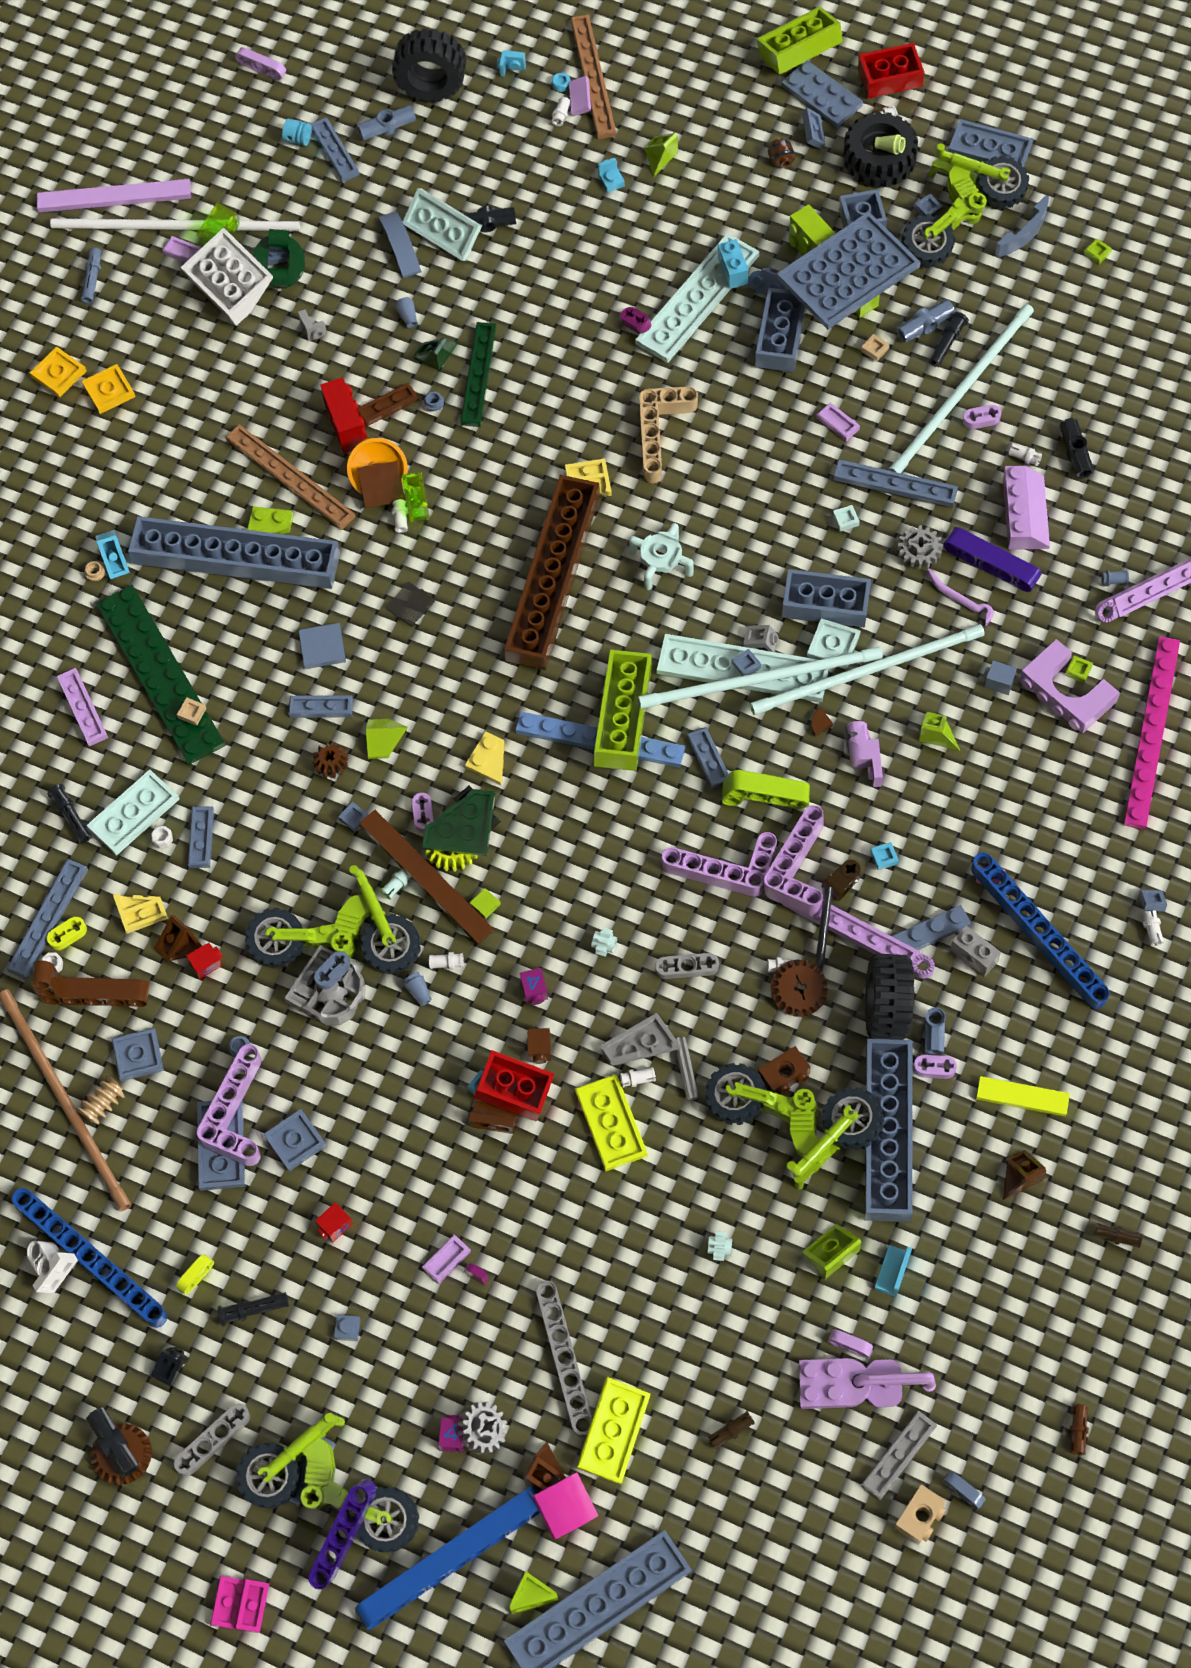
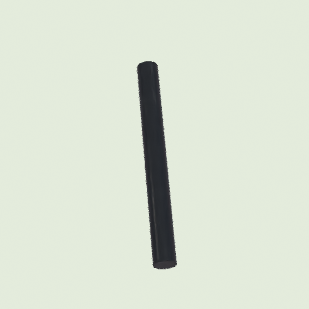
M824 887L815 965L821 971H823L833 894V888Z

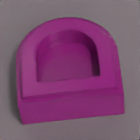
M468 1263L464 1269V1272L469 1277L484 1286L489 1280L486 1271L472 1263Z

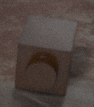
M550 1028L527 1029L529 1062L544 1064L546 1061H551Z

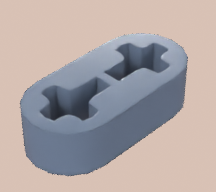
M341 951L335 952L321 965L314 975L316 985L324 990L330 989L350 968L348 955ZM337 959L339 961L343 959L344 965L342 966L339 964L336 966L335 961ZM328 975L329 981L323 980L321 982L320 977Z
M949 1471L943 1478L942 1482L974 1509L979 1510L986 1501L980 1492L953 1471Z

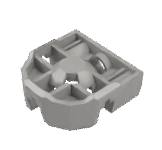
M320 945L284 999L287 1004L310 1017L312 1015L315 1016L316 1019L325 1025H342L354 1017L357 1005L365 1000L366 985L356 964L350 961V969L344 978L341 977L338 980L343 982L344 988L339 986L338 981L330 989H322L321 992V988L316 983L314 990L309 988L314 980L315 972L334 953ZM338 959L335 961L336 966L339 964L342 966L344 965L343 959L341 961H339ZM328 975L320 977L321 982L323 980L329 981ZM345 995L354 999L351 1005L343 1001ZM322 1001L324 1002L325 1007L323 1008L321 1013H319L315 1009Z

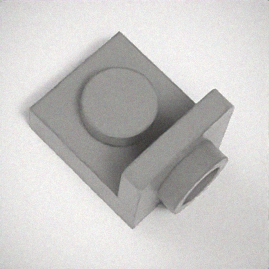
M306 310L298 312L300 325L308 341L319 339L327 334L323 320L315 323L312 315L308 316Z
M770 625L747 626L743 644L747 648L765 647L768 651L775 652L779 640L778 634Z

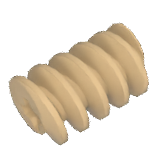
M109 1075L106 1076L108 1083L105 1081L100 1082L102 1089L97 1087L93 1089L96 1096L88 1094L89 1102L84 1100L81 1102L83 1109L76 1107V1110L91 1123L99 1125L100 1122L97 1117H106L103 1110L112 1111L110 1103L118 1105L116 1097H125L122 1087Z

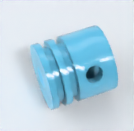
M288 118L283 126L282 139L285 142L307 146L311 138L312 126L310 123Z

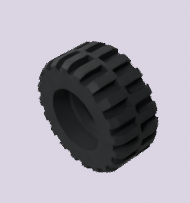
M422 28L421 31H418V29L413 30L411 34L407 33L398 41L395 48L392 65L394 81L402 91H406L405 93L408 96H414L417 100L423 99L426 102H431L432 100L439 102L443 98L446 100L455 95L463 84L466 68V53L463 51V47L460 43L457 44L458 41L453 36L449 37V34L444 31L441 33L438 32V29L428 30V28ZM418 62H431L441 68L428 69L419 65Z
M875 112L873 115L869 113L864 115V118H858L855 120V123L849 126L845 134L843 158L848 173L851 176L854 175V179L858 182L862 181L866 186L874 185L875 188H880V186L890 187L893 183L896 185L902 182V179L905 180L915 167L918 149L916 132L908 121H903L902 117L898 115L893 116L889 112H886V114ZM900 135L905 138V149L897 155L892 153L879 156L865 149L870 145H874L877 137Z
M876 953L869 959L865 985V1022L867 1034L873 1039L904 1040L910 1034L914 1006V969L912 960L907 955Z

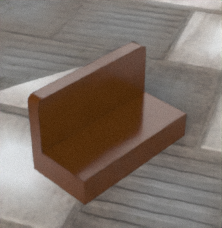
M475 1101L473 1112H470L468 1121L472 1128L514 1134L518 1115L485 1102Z

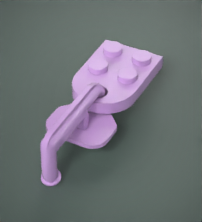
M848 1358L799 1360L801 1409L854 1407L861 1404L865 1399H868L875 1407H894L902 1400V1385L922 1384L923 1389L928 1392L933 1391L936 1387L935 1378L931 1372L901 1373L900 1365L894 1360H875L867 1368L859 1361Z

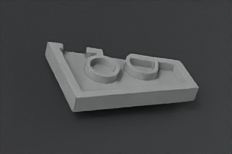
M657 1013L600 1045L601 1051L612 1066L681 1049L680 1044Z

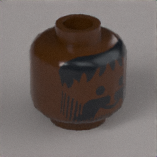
M775 139L768 147L769 158L777 168H787L795 159L793 147L786 139Z

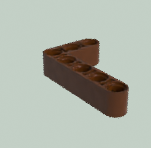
M42 960L34 962L31 979L33 989L39 999L46 1004L144 1007L148 1002L150 983L141 979L60 977L53 963Z

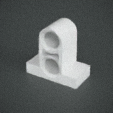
M32 1241L27 1248L28 1259L39 1276L32 1285L36 1292L54 1293L78 1261L75 1254L61 1253L53 1242Z

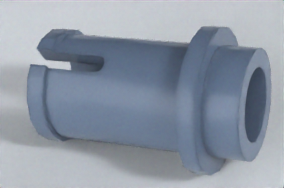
M1106 570L1101 574L1102 584L1107 587L1110 584H1128L1129 573L1127 570L1116 572Z

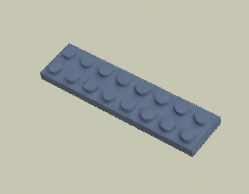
M664 1530L505 1639L504 1642L521 1668H554L689 1575L692 1569Z

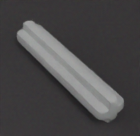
M677 1037L675 1039L680 1044L681 1049L676 1050L686 1099L688 1101L698 1099V1091L686 1038Z

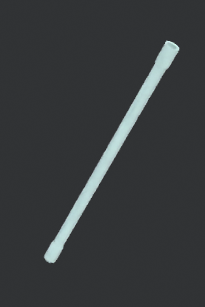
M1029 304L1023 305L1007 328L903 454L895 460L888 471L901 473L912 457L1019 327L1034 312L1032 306Z
M979 624L964 629L959 633L791 691L750 703L751 712L753 715H757L785 703L918 657L984 636V629Z
M875 647L856 653L663 693H652L638 696V706L640 709L658 706L662 703L830 668L882 659L883 654L880 647Z

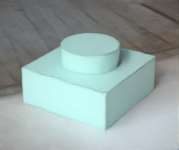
M853 505L833 511V517L839 531L859 526L860 521Z

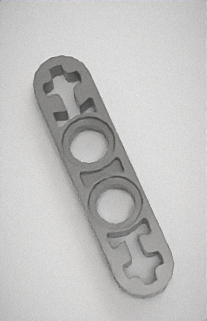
M235 1404L221 1415L176 1457L174 1461L176 1471L182 1476H190L249 1422L250 1412L243 1404ZM237 1410L238 1412L244 1411L242 1414L244 1418L242 1420L237 1418L232 1423L235 1427L232 1429L225 1420L228 1418L231 1422L235 1419L234 1413ZM222 1425L226 1426L228 1429L226 1436L223 1438L216 1437V1428ZM201 1442H207L210 1445V1449L206 1454H199L197 1452V1447ZM193 1451L199 1460L196 1462L193 1458L189 1462L191 1466L189 1469H180L182 1467L181 1461H189L192 1458V1455L189 1453Z

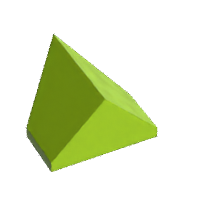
M676 133L655 136L643 148L653 177L678 153V135Z
M926 712L919 741L960 751L948 725L947 716Z
M368 719L366 726L368 759L389 758L408 727L391 719Z
M525 1572L509 1606L511 1613L515 1614L559 1602L555 1591L528 1572Z

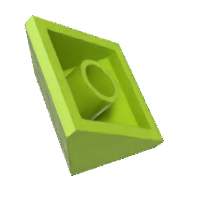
M835 1224L803 1250L802 1254L824 1279H827L860 1251L861 1240L838 1224Z

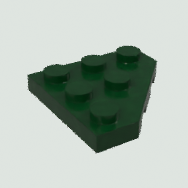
M473 789L462 800L444 811L435 821L426 825L422 845L423 850L487 856L495 791Z

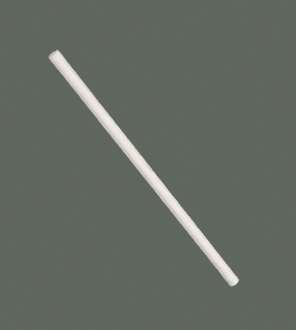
M51 219L50 222L51 228L222 230L225 228L226 230L269 231V229L300 231V221Z

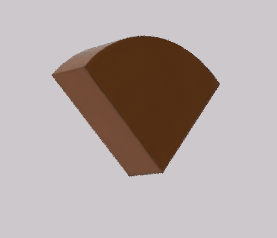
M819 708L812 718V732L814 736L833 726V722L822 708Z

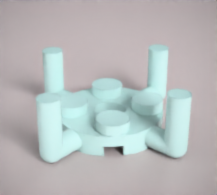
M676 523L671 524L667 532L649 535L644 540L635 536L629 539L630 553L636 554L638 547H640L642 563L648 567L644 574V588L646 590L652 589V576L655 571L668 573L678 563L685 565L686 576H693L694 563L692 559L682 556V548L678 540L679 526ZM663 548L667 552L659 555L656 553V550Z

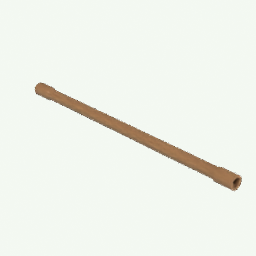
M9 989L1 991L0 1001L4 1009L9 1013L110 1191V1196L118 1210L123 1212L129 1209L132 1204L103 1158L20 1012Z

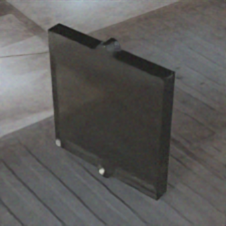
M408 582L386 605V609L396 615L397 619L403 620L412 627L432 606L435 600L424 593L423 589H419Z

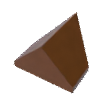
M171 915L154 949L170 962L187 958L186 955L202 947V945L187 926L175 915Z
M1023 1150L1006 1159L1007 1166L1003 1200L1044 1179L1046 1174L1045 1166L1027 1150Z
M548 1442L534 1455L523 1476L525 1484L533 1486L538 1491H542L566 1478Z

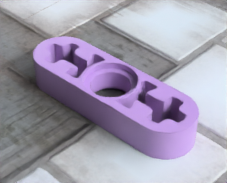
M241 47L235 55L236 60L241 65L273 79L281 80L286 73V68L280 62L247 48Z

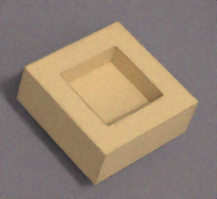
M873 334L861 347V352L877 362L889 349V344Z
M186 698L177 713V717L197 726L206 711V706Z

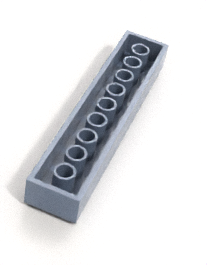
M137 516L128 550L132 563L138 565L329 589L333 588L340 557L338 541Z

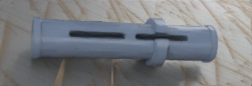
M90 248L88 262L85 264L86 275L81 300L86 304H91L94 301L97 275L101 270L100 258L102 251L99 248Z

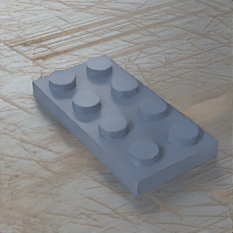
M808 60L781 82L783 89L836 128L863 106L861 99Z
M960 119L948 152L957 153L980 162L991 160L994 156L1000 157V155H1004L1006 158L1013 157L1015 161H1020L1024 168L1034 139Z
M242 1100L227 1130L244 1137ZM212 1101L197 1102L198 1127ZM217 1113L214 1119H221L224 1113ZM206 1133L204 1139H210L214 1133ZM198 1138L200 1191L246 1187L245 1165L205 1148ZM227 1141L224 1147H231L234 1141Z

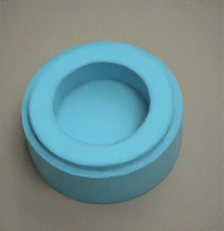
M557 73L552 77V87L555 91L565 92L569 89V75Z

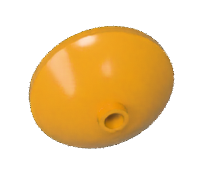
M367 439L358 444L348 458V479L353 488L362 495L357 468L398 461L403 486L408 473L406 457L395 443L387 439Z

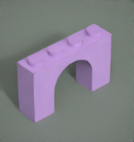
M1056 639L1022 670L1020 681L1026 689L1032 690L1041 702L1047 703L1056 715L1062 716L1074 730H1078L1083 734L1117 702L1120 692L1103 679L1088 694L1082 697L1072 698L1061 694L1055 688L1052 679L1070 662L1072 652Z

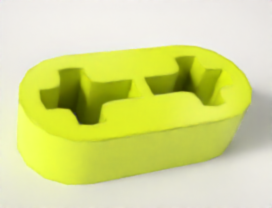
M72 917L52 929L47 935V941L52 949L62 950L82 938L87 932V926L82 918ZM75 924H76L77 926H79V928H80L79 931H76V930L73 928V926H74ZM58 936L61 942L57 943L54 938Z
M206 1254L201 1255L179 1279L176 1288L184 1295L189 1294L211 1270L214 1261Z

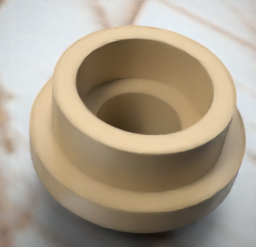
M92 561L86 565L84 574L90 581H99L105 575V568L101 563Z

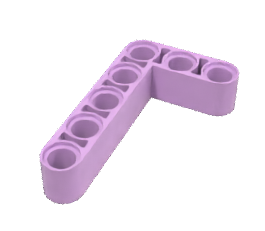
M816 805L805 809L764 877V892L768 898L809 916H817L821 913L822 893L812 886L793 879L824 826L823 810Z
M770 832L759 835L748 868L673 847L663 851L662 867L669 874L756 897L760 896L764 891V877L773 863L777 839ZM765 843H769L772 846L769 848H765L762 845ZM674 858L677 861L674 863H669L666 860ZM763 862L766 865L763 867H759L756 865V863ZM689 864L697 865V867L694 869L688 868L687 866ZM716 870L718 871V873L710 874L708 873V871ZM736 875L739 879L731 880L729 877ZM757 881L760 884L757 886H753L750 884V882Z
M251 1044L244 1045L239 1050L197 1130V1136L205 1148L246 1166H254L259 1162L261 1157L260 1151L254 1141L231 1132L227 1128L261 1065L259 1051ZM248 1055H255V1057L252 1060H245V1058ZM238 1074H245L243 1079L235 1080ZM228 1093L235 1094L232 1099H224ZM217 1113H224L221 1119H214ZM206 1133H214L210 1139H204ZM227 1141H234L231 1147H224ZM249 1149L254 1150L251 1156H244L245 1151Z

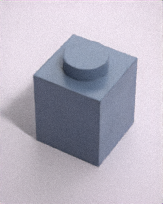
M993 660L991 667H986L983 679L986 680L984 688L1009 695L1017 668Z

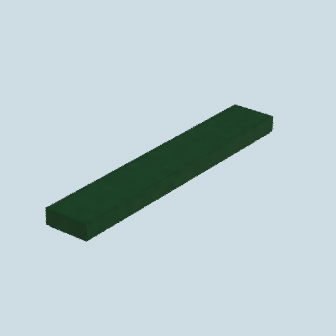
M476 323L460 421L461 426L481 427L497 328L495 323Z

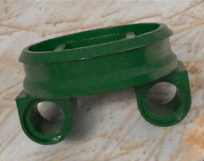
M269 229V235L256 245L252 254L273 276L267 288L287 289V287L295 284L303 275L305 269L304 252L300 244L289 236V230ZM269 251L289 252V271L287 269L268 268Z

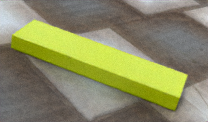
M980 1076L976 1100L1066 1117L1070 1093Z

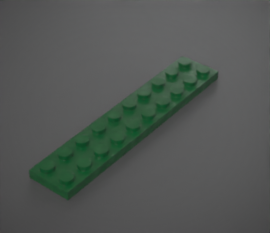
M130 585L96 602L97 608L187 764L190 765L225 747L226 744L207 711L204 712L197 726L178 719L177 713L186 698L199 703L201 701L134 586Z

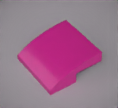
M577 1472L532 1496L553 1540L598 1517L596 1509Z
M220 1576L210 1626L260 1633L269 1584L248 1579L241 1580Z

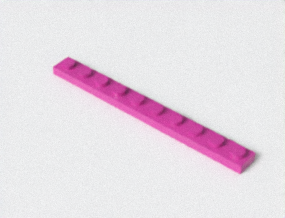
M1161 636L1158 639L1124 826L1143 830L1147 826L1180 640Z

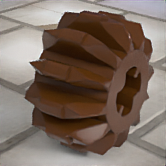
M326 742L325 748L318 746V752H314L313 766L318 774L323 773L325 778L332 775L335 779L336 773L343 775V769L348 768L347 761L349 757L345 753L343 746L338 748L336 742L332 746Z

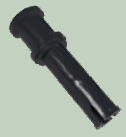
M954 312L952 314L951 322L944 328V336L929 359V363L932 366L936 367L937 365V367H940L955 339L960 338L962 328L969 322L965 314L961 312Z
M63 784L53 786L48 790L47 795L55 802L57 812L64 815L81 844L88 842L92 836L74 809V801L66 794L65 786Z
M284 1292L246 1303L237 1301L236 1304L225 1307L220 1305L217 1308L221 1325L225 1326L228 1322L236 1320L245 1321L247 1316L286 1306L289 1307L287 1294ZM275 1302V1303H273V1304H269V1305H265V1306H261V1307H257V1308H256V1306H260V1305H264V1304H268V1303Z

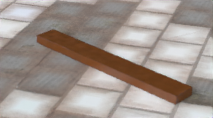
M376 810L359 822V826L477 945L494 932V929Z

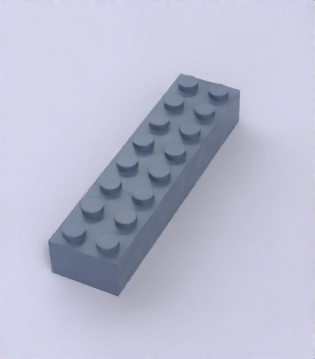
M867 1039L865 1092L869 1091L879 1101L884 1116L882 1132L878 1134V1139L875 1142L872 1141L871 1145L865 1148V1221L911 1222L912 1040ZM865 1118V1125L867 1126L869 1118Z

